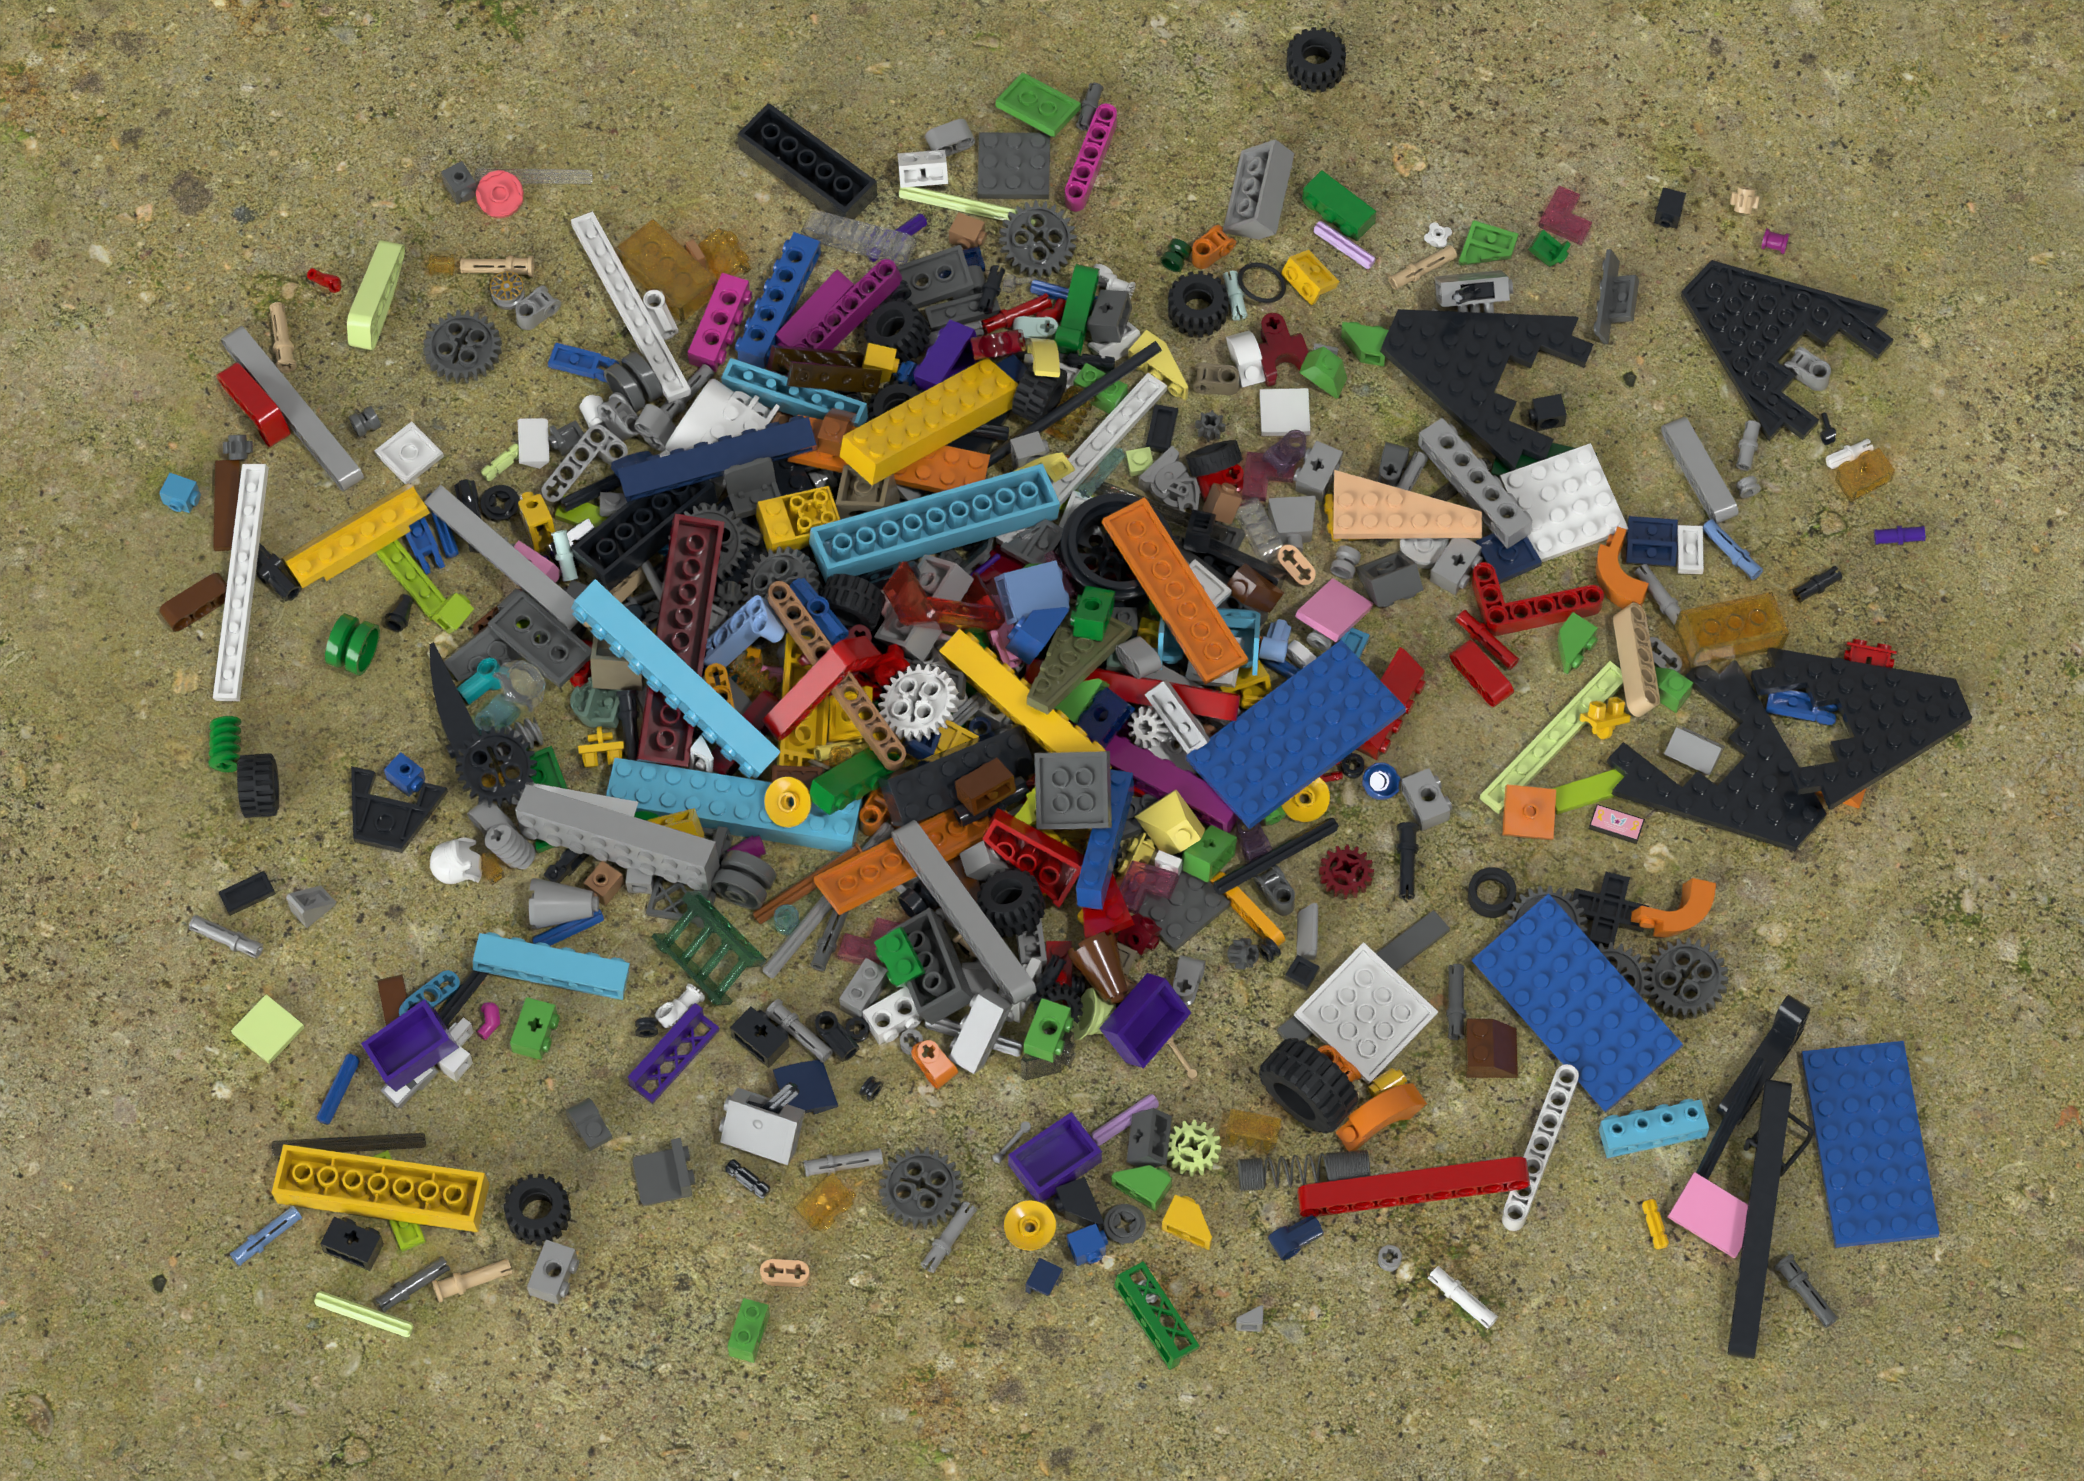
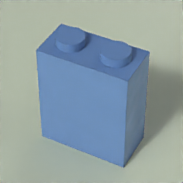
M1056 560L994 577L1007 626L1017 623L1023 615L1027 618L1033 610L1060 607L1070 608L1069 595L1064 589L1062 582V570Z

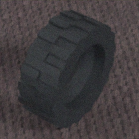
M1236 440L1217 442L1186 455L1191 476L1194 477L1225 470L1243 460Z

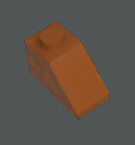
M832 408L825 415L817 437L819 452L840 457L843 435L852 431L857 416L856 413Z

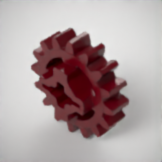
M1346 844L1345 850H1341L1339 846H1336L1335 853L1328 850L1327 859H1321L1322 867H1319V875L1322 876L1320 883H1327L1326 891L1329 892L1333 889L1335 891L1334 897L1342 893L1344 899L1348 898V894H1352L1354 898H1357L1358 891L1365 893L1366 885L1371 886L1372 884L1371 877L1374 876V869L1371 867L1373 861L1366 860L1367 852L1359 854V847L1357 846L1353 851L1350 850L1349 844ZM1334 862H1336L1337 865L1335 867H1332V870L1330 871V867ZM1361 873H1363L1362 878L1357 882L1356 878L1360 877Z

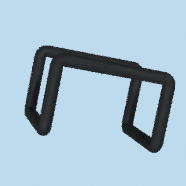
M1790 1112L1788 1118L1806 1130L1808 1134L1806 1140L1786 1164L1782 1162L1780 1177L1785 1174L1808 1146L1814 1133L1812 1128ZM1758 1131L1752 1138L1746 1139L1743 1148L1745 1151H1748L1752 1145L1757 1148Z

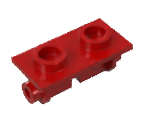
M1852 639V643H1846V646H1851L1850 651L1845 650L1844 660L1866 663L1867 657H1871L1872 665L1893 668L1895 659H1891L1890 656L1891 654L1895 655L1897 651H1892V646L1877 643V647L1867 646V641Z

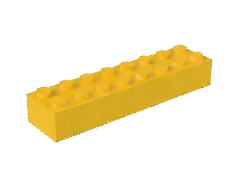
M985 358L843 435L840 457L866 481L874 485L1012 409L1013 397L1018 383L989 358Z
M959 629L939 650L951 669L963 672L967 677L966 682L1016 725H1021L1022 730L1048 753L1106 751L1098 742L1094 741L1092 743L1086 737L1087 733L1078 725L1074 727L1061 710L1058 709L1055 712V709H1053L1047 715L1027 705V696L1032 686L1023 678L1019 681L1015 671L1005 662L1001 664L996 659L997 656L988 647L984 649L979 644V640L969 631L965 634Z
M283 1144L271 1193L278 1204L479 1232L490 1184L485 1173Z

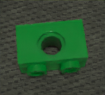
M1090 586L1085 587L1083 595H1078L1076 602L1077 611L1073 610L1071 614L1070 625L1074 626L1073 636L1103 641L1114 611L1115 591Z

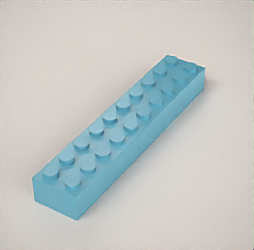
M1042 463L813 527L810 530L809 545L826 584L828 577L833 576V574L857 576L897 564L899 561L901 563L921 558L925 554H935L1031 527L1044 519L1049 521L1056 520L1058 518L1060 502Z
M596 579L575 599L571 607L574 611L572 615L580 623L586 622L593 628L591 632L600 641L605 639L611 645L609 649L618 658L623 656L629 662L628 667L636 675L641 673L648 679L646 683L656 693L658 691L662 692L666 696V703L674 710L679 708L685 714L683 718L691 726L695 727L697 725L703 731L702 736L709 743L713 744L715 742L722 748L720 752L729 761L735 760L740 765L738 769L743 775L749 779L752 776L756 780L780 754V750Z
M614 758L606 796L637 801L636 812L650 811L661 817L695 808L701 826L704 828L717 829L718 826L728 827L731 835L748 838L751 835L754 837L760 835L761 839L766 841L841 853L853 847L854 842H856L860 824L859 813L862 809V798L853 801L843 810H838L831 815L812 802L810 813L803 823L795 827H782L769 818L765 809V794L772 782ZM792 797L789 799V803L791 806L794 805V799Z

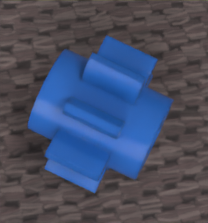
M906 361L898 365L897 373H892L895 376L894 380L898 381V384H903V381L909 382V386L916 385L914 371L917 364Z

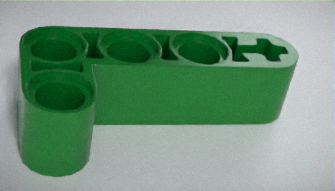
M1075 265L1061 326L1058 325L1054 339L1057 344L1058 353L1068 355L1072 352L1079 353V356L1081 355L1087 331V319L1091 314L1099 281V268Z

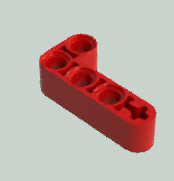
M238 362L216 374L223 389L255 423L260 436L268 447L274 446L291 435L276 403Z

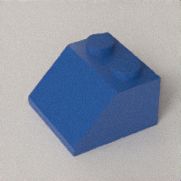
M1066 607L1033 610L1027 618L1023 615L1008 634L1007 638L1010 641L1005 648L1030 665L1047 644L1069 609Z

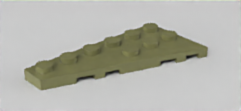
M1071 598L1069 601V611L1062 620L1060 627L1057 628L1048 648L1045 661L1042 662L1040 672L1028 693L1027 705L1048 715L1115 651L1117 645L1124 643L1132 635V626L1111 617L1103 641L1073 636L1074 626L1070 625L1072 611H1077V600Z

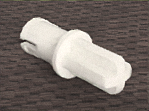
M1865 439L1852 446L1846 445L1843 450L1828 455L1826 457L1827 466L1835 469L1846 463L1853 464L1856 459L1873 453V445L1867 447V444H1870L1871 441Z

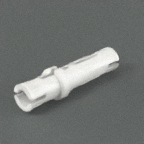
M1437 1266L1431 1272L1428 1279L1445 1293L1444 1296L1456 1301L1464 1310L1486 1327L1487 1330L1496 1322L1498 1316L1461 1286L1462 1283L1459 1280H1454L1440 1266Z

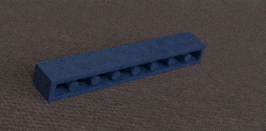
M795 416L790 418L788 423H770L765 426L766 429L759 431L748 429L741 432L742 435L732 438V435H726L718 438V442L715 443L700 442L695 444L693 449L684 451V448L670 451V455L667 456L653 455L647 457L646 461L637 464L636 461L624 463L622 468L617 470L626 501L629 502L724 476V471L731 466L749 463L757 458L770 457L772 462L815 451L817 450V445L809 417Z

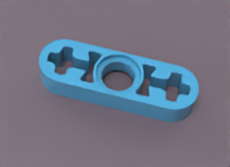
M442 971L402 1003L399 1008L400 1016L407 1012L409 1008L411 1009L417 1003L424 1000L423 993L426 991L434 994L435 1001L427 1002L436 1008L457 990L460 985L459 977L452 971ZM449 981L451 985H447L442 990L439 988L443 982Z

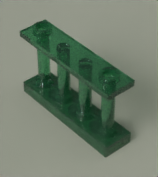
M688 891L682 898L688 905V910L668 934L654 933L651 937L657 942V948L661 952L668 954L708 994L707 998L717 1006L731 1005L733 1000L726 994L729 988L746 967H762L767 959L699 891ZM699 916L705 922V927L688 948L683 951L675 941L693 918ZM716 933L722 939V944L706 964L700 968L692 958L710 935ZM733 950L739 956V961L718 986L709 975L728 951Z

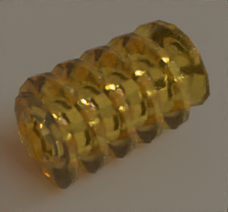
M1070 386L1058 406L1084 388ZM1093 397L1050 426L1053 433L1064 440L1073 441L1074 435L1072 433H1078L1079 428L1077 426L1083 424L1082 418L1088 416L1087 411L1092 409L1090 402H1094L1095 398Z
M746 649L728 665L727 668H731L729 677L737 674V684L743 681L746 682L743 688L744 691L751 687L753 688L751 697L760 694L764 690L774 693L781 684L775 685L777 681L776 676L768 678L770 674L768 669L760 672L763 666L762 663L753 665L755 657L750 656L746 658L748 653Z

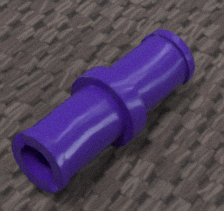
M1902 525L1891 529H1874L1875 545L1888 543L1903 545V542L1925 541L1926 538L1924 526L1902 528Z

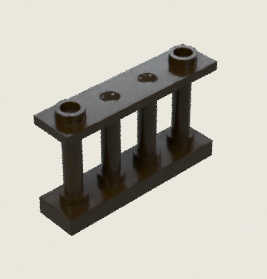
M772 345L767 367L770 371L789 372L787 386L878 394L882 375L881 369L862 367L864 355L860 352Z

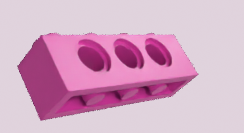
M721 273L687 352L690 365L701 368L705 364L713 372H717L719 365L724 364L727 355L726 348L728 344L731 345L735 338L734 329L737 324H741L744 316L743 308L745 304L749 305L752 298V291H750L748 280ZM727 302H734L731 305L725 304ZM718 322H726L722 325L717 324ZM713 341H714V342H717V343L714 344V345L708 344L709 342H713Z

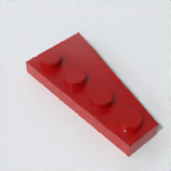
M1112 873L1103 909L1082 907L1085 939L1104 931L1108 936L1109 930L1117 933L1135 925Z

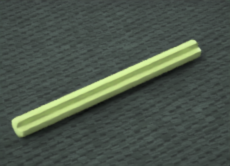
M900 187L899 197L1001 221H1004V219L1010 221L1008 218L1009 212L1016 214L1013 208L924 188ZM1037 219L1031 220V224L1034 227L1037 224Z

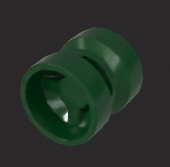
M1176 238L1172 239L1168 244V251L1163 253L1160 262L1168 270L1180 272L1185 265L1184 260L1189 258L1192 249L1186 242Z

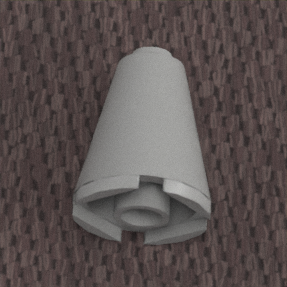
M532 878L530 891H534V893L529 898V919L532 929H540L593 917L594 912L599 911V897L594 896V891L539 878Z

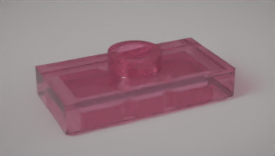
M1051 550L1044 554L1047 562L1057 561L1058 566L1062 570V582L1064 589L1069 595V600L1071 598L1076 600L1079 593L1071 580L1074 577L1070 574L1066 565L1064 566L1061 558L1054 551Z

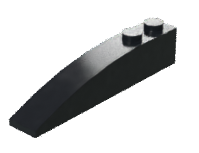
M433 642L429 644L430 671L441 725L448 741V745L445 748L450 759L463 758L459 754V748L467 749L464 741L473 742L472 733L480 737V734ZM478 755L473 761L478 765H482L487 759L482 755Z

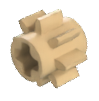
M1739 186L1737 192L1732 191L1730 204L1735 205L1734 211L1751 214L1752 208L1758 209L1760 196L1755 195L1756 189Z

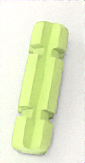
M517 443L510 446L508 452L504 451L490 462V466L487 465L481 470L485 480H493L496 477V473L500 474L514 463V459H519V445Z

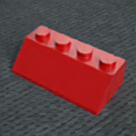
M1399 647L1380 679L1406 707V714H1409L1414 706L1415 701L1413 699L1416 693L1420 695L1426 685V681H1424L1425 670L1405 649ZM1404 714L1356 750L1378 760L1381 753L1386 754L1391 745V740L1389 739L1392 734L1399 732L1403 724L1401 719Z

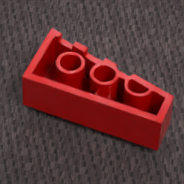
M997 808L987 825L982 838L1006 861L1009 860L1016 868L1021 869L1022 872L1025 870L1030 872V875L1036 878L1041 892L1047 894L1053 900V903L1060 908L1080 874L1085 855Z

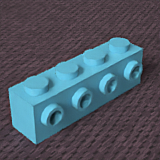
M1693 1099L1683 1100L1673 1106H1668V1104L1658 1105L1653 1110L1645 1112L1641 1109L1634 1110L1628 1115L1621 1117L1611 1115L1604 1118L1599 1127L1607 1158L1707 1137L1709 1131L1702 1101H1694Z

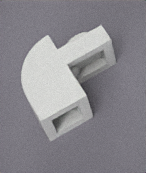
M1245 331L1227 336L1226 340L1231 360L1235 362L1236 368L1239 371L1240 386L1246 387L1264 382L1265 376L1261 363L1262 356L1253 333Z
M462 1018L459 1023H454L449 1029L459 1048L437 1063L440 1070L455 1082L473 1064L470 1053L462 1048L463 1044L474 1033L471 1023L465 1018Z

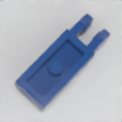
M555 343L548 361V367L607 382L604 370L598 369L599 365L607 369L614 363H620L615 359L601 356L600 353Z
M425 517L409 525L411 531L405 534L416 559L420 561L425 574L431 573V568L424 557L432 553L437 566L440 569L445 567L439 554V547Z
M1792 690L1769 694L1766 707L1767 713L1810 721L1816 720L1819 724L1827 725L1835 724L1836 716L1830 712L1838 710L1837 704L1813 708L1808 693Z

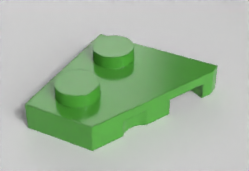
M1473 220L1459 259V265L1511 259L1519 234Z

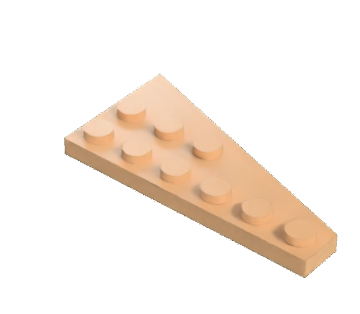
M1334 470V539L1482 538L1481 511Z

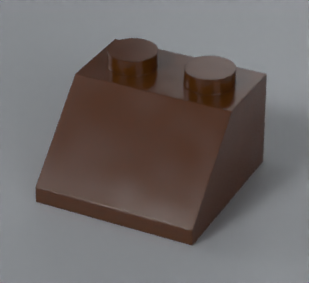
M1467 1018L1465 1027L1466 1078H1518L1517 1028L1495 1019Z

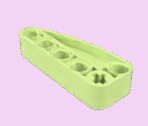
M384 240L379 241L348 315L347 333L349 346L368 350L375 349L397 286L405 254L404 244Z

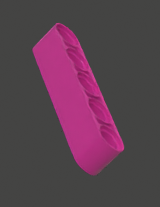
M1101 104L1096 109L1065 187V205L1071 211L1078 212L1086 206L1115 133L1117 110L1111 104Z

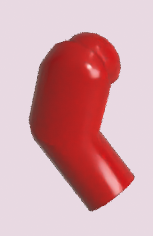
M314 268L307 272L309 280L329 288V291L332 293H337L342 288V281L336 275L322 273Z
M1057 299L1053 309L1039 311L1036 317H1051L1059 323L1063 317L1066 300Z

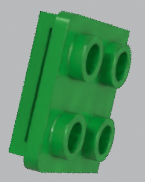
M899 927L874 941L877 947L875 950L876 955L881 962L885 963L888 969V979L896 987H906V983L925 973L903 927Z

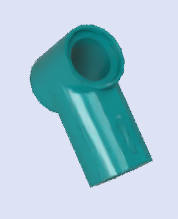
M489 657L478 664L477 673L457 687V690L465 702L470 705L489 689L498 690L502 688L507 682V675L497 660Z

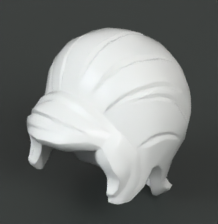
M463 837L437 845L430 857V869L435 878L446 884H456L464 880H473L478 883L483 870L482 858L478 853L469 849L470 846L476 845V840Z

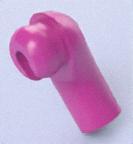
M486 1002L482 1005L481 1012H484L485 1023L476 1032L485 1041L501 1023L499 1008L492 1002Z

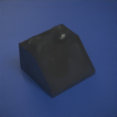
M1047 1028L1043 1032L1045 1034L1051 1035L1054 1034L1056 1030L1053 1028ZM1072 1031L1069 1033L1065 1032L1062 1039L1065 1041L1063 1051L1060 1056L1056 1055L1053 1063L1025 1053L1021 1059V1078L1025 1081L1061 1073L1065 1066L1069 1067L1076 1056L1074 1052L1076 1047L1074 1033Z

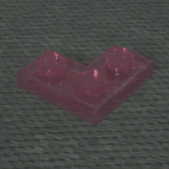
M1558 186L1539 221L1538 227L1582 246L1592 227V222L1572 214L1580 200L1581 194Z
M1247 452L1242 499L1266 502L1269 480L1293 483L1296 457Z
M1132 860L1119 889L1129 912L1138 915L1147 893L1170 899L1180 877L1176 872Z
M877 917L870 939L845 933L837 955L838 960L861 966L867 958L887 969L885 963L881 962L876 955L875 950L877 947L874 941L885 936L886 932L900 925V923Z

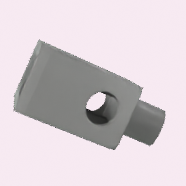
M1315 496L1269 498L1268 514L1278 544L1293 545L1300 552H1303V543L1312 541Z

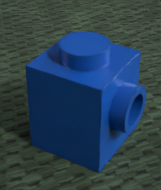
M401 752L384 769L387 781L408 797L414 791L418 792L426 780L423 768Z
M1096 1224L1067 1234V1245L1076 1266L1087 1262L1089 1264L1096 1263L1106 1255V1245H1109L1104 1231H1099Z

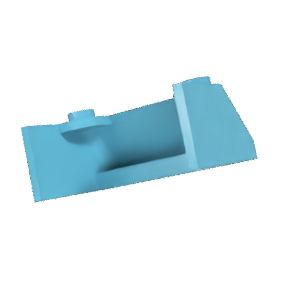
M1216 608L1234 637L1242 638L1245 641L1243 651L1249 660L1240 667L1250 668L1253 666L1252 675H1257L1260 613L1253 610ZM1160 615L1158 655L1161 664L1163 662L1175 664L1183 658L1185 653Z

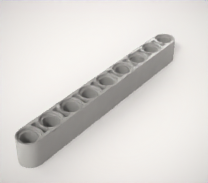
M243 326L238 327L221 338L222 344L228 353L276 403L286 424L343 492L364 479V475L358 465Z
M439 485L424 501L425 505L566 628L571 630L576 625L578 620L572 615L574 611L571 609L575 599L442 485Z
M912 820L891 833L894 843L1008 1001L1015 1005L1036 993V987L1028 973L917 821Z

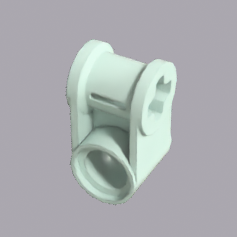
M1020 316L1014 319L1013 330L1022 329L1025 342L1028 338L1055 339L1058 324L1051 317Z

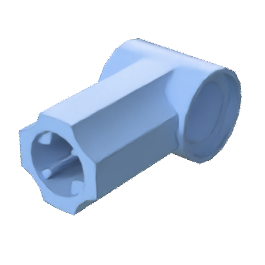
M1277 619L1276 622L1270 624L1267 636L1263 637L1259 658L1284 663L1288 649V640L1291 634V627L1285 620Z

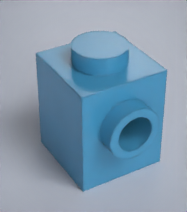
M169 473L159 492L162 503L176 512L184 511L190 513L193 506L199 503L201 497L196 481L173 473Z

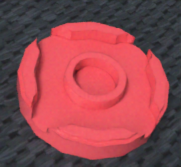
M497 170L489 172L482 177L476 189V198L478 205L484 213L495 218L510 217L519 210L523 203L524 192L522 184L515 175Z

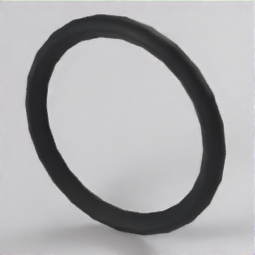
M1259 262L1249 263L1243 266L1238 273V284L1241 290L1255 301L1273 303L1280 300L1286 292V282L1278 270L1268 264ZM1253 267H1261L1273 272L1281 282L1280 293L1273 298H1261L1252 294L1243 283L1244 272Z

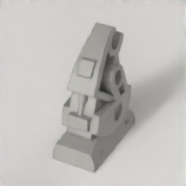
M1171 446L1139 476L1138 488L1144 492L1150 491L1154 498L1166 506L1178 508L1179 515L1185 517V508L1189 507L1192 510H1198L1200 487L1196 477H1190L1188 468L1179 462V452Z

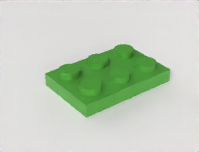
M1022 72L996 99L995 107L1055 137L1081 110V103Z

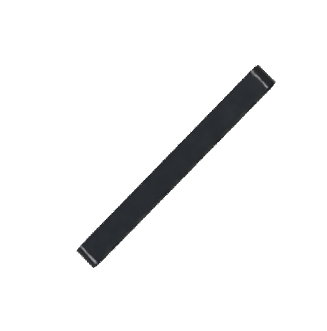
M1769 1079L1765 1081L1757 1135L1758 1145L1755 1150L1728 1344V1355L1755 1358L1792 1092V1083Z

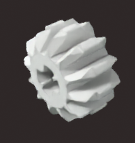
M1149 706L1148 709L1140 707L1139 713H1132L1131 716L1135 722H1128L1127 725L1133 727L1134 731H1131L1128 735L1130 737L1137 736L1134 742L1136 745L1142 743L1143 748H1150L1151 745L1155 748L1160 746V741L1165 742L1167 740L1164 733L1170 732V729L1165 727V722L1153 706ZM1147 723L1149 726H1152V731L1146 728Z

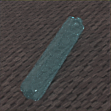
M1114 448L1078 489L1081 497L1090 498L1125 458L1123 449Z

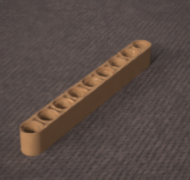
M776 581L769 587L768 603L809 662L814 666L820 660L815 654L819 651L827 653L832 645L790 586L783 581ZM781 591L786 597L778 600L773 596V593ZM791 611H795L800 615V617L796 620H792L787 616V614ZM809 631L813 633L814 638L806 640L801 634ZM849 673L831 693L883 766L891 771L900 769L906 757L904 746L852 673ZM846 692H854L857 698L855 700H848L844 694ZM868 712L872 718L870 720H862L858 714ZM882 732L886 739L878 741L873 737V734ZM896 752L900 755V759L892 761L888 758L887 754Z

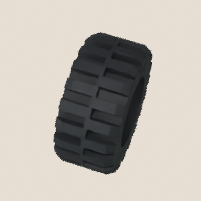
M1298 1038L1283 1040L1260 1066L1259 1077L1261 1078V1083L1266 1087V1091L1273 1097L1275 1102L1280 1104L1298 1122H1302L1306 1127L1312 1128L1316 1132L1327 1134L1335 1131L1357 1106L1358 1093L1354 1089L1353 1083L1349 1081L1348 1076L1327 1055L1318 1051L1313 1045H1308L1303 1040L1299 1041Z

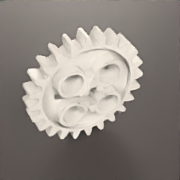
M917 664L916 670L912 671L910 666H908L906 674L898 671V679L890 678L893 683L891 686L884 685L887 693L880 694L883 702L878 703L881 709L879 713L899 739L905 736L909 742L914 736L920 742L922 735H925L929 740L931 732L937 735L940 734L938 729L940 726L945 729L948 728L945 721L954 720L950 714L951 712H958L955 704L960 702L956 696L959 692L952 678L948 676L946 671L941 672L939 667L932 669L927 664L923 670L920 664Z

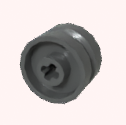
M632 351L621 359L622 366L614 363L605 369L604 376L611 391L623 394L632 409L637 413L645 407V400L652 403L663 395V391L650 366L638 353Z
M739 850L728 851L721 864L723 869L717 871L712 881L713 889L721 897L735 905L752 910L760 909L767 897L766 891L771 889L776 879V872L769 864L754 855Z

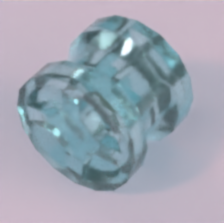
M788 904L781 905L775 910L774 922L776 930L780 934L787 936L800 924L799 912L794 906Z

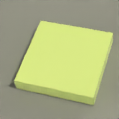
M265 995L231 1032L270 1064L304 1029V1025L268 995Z

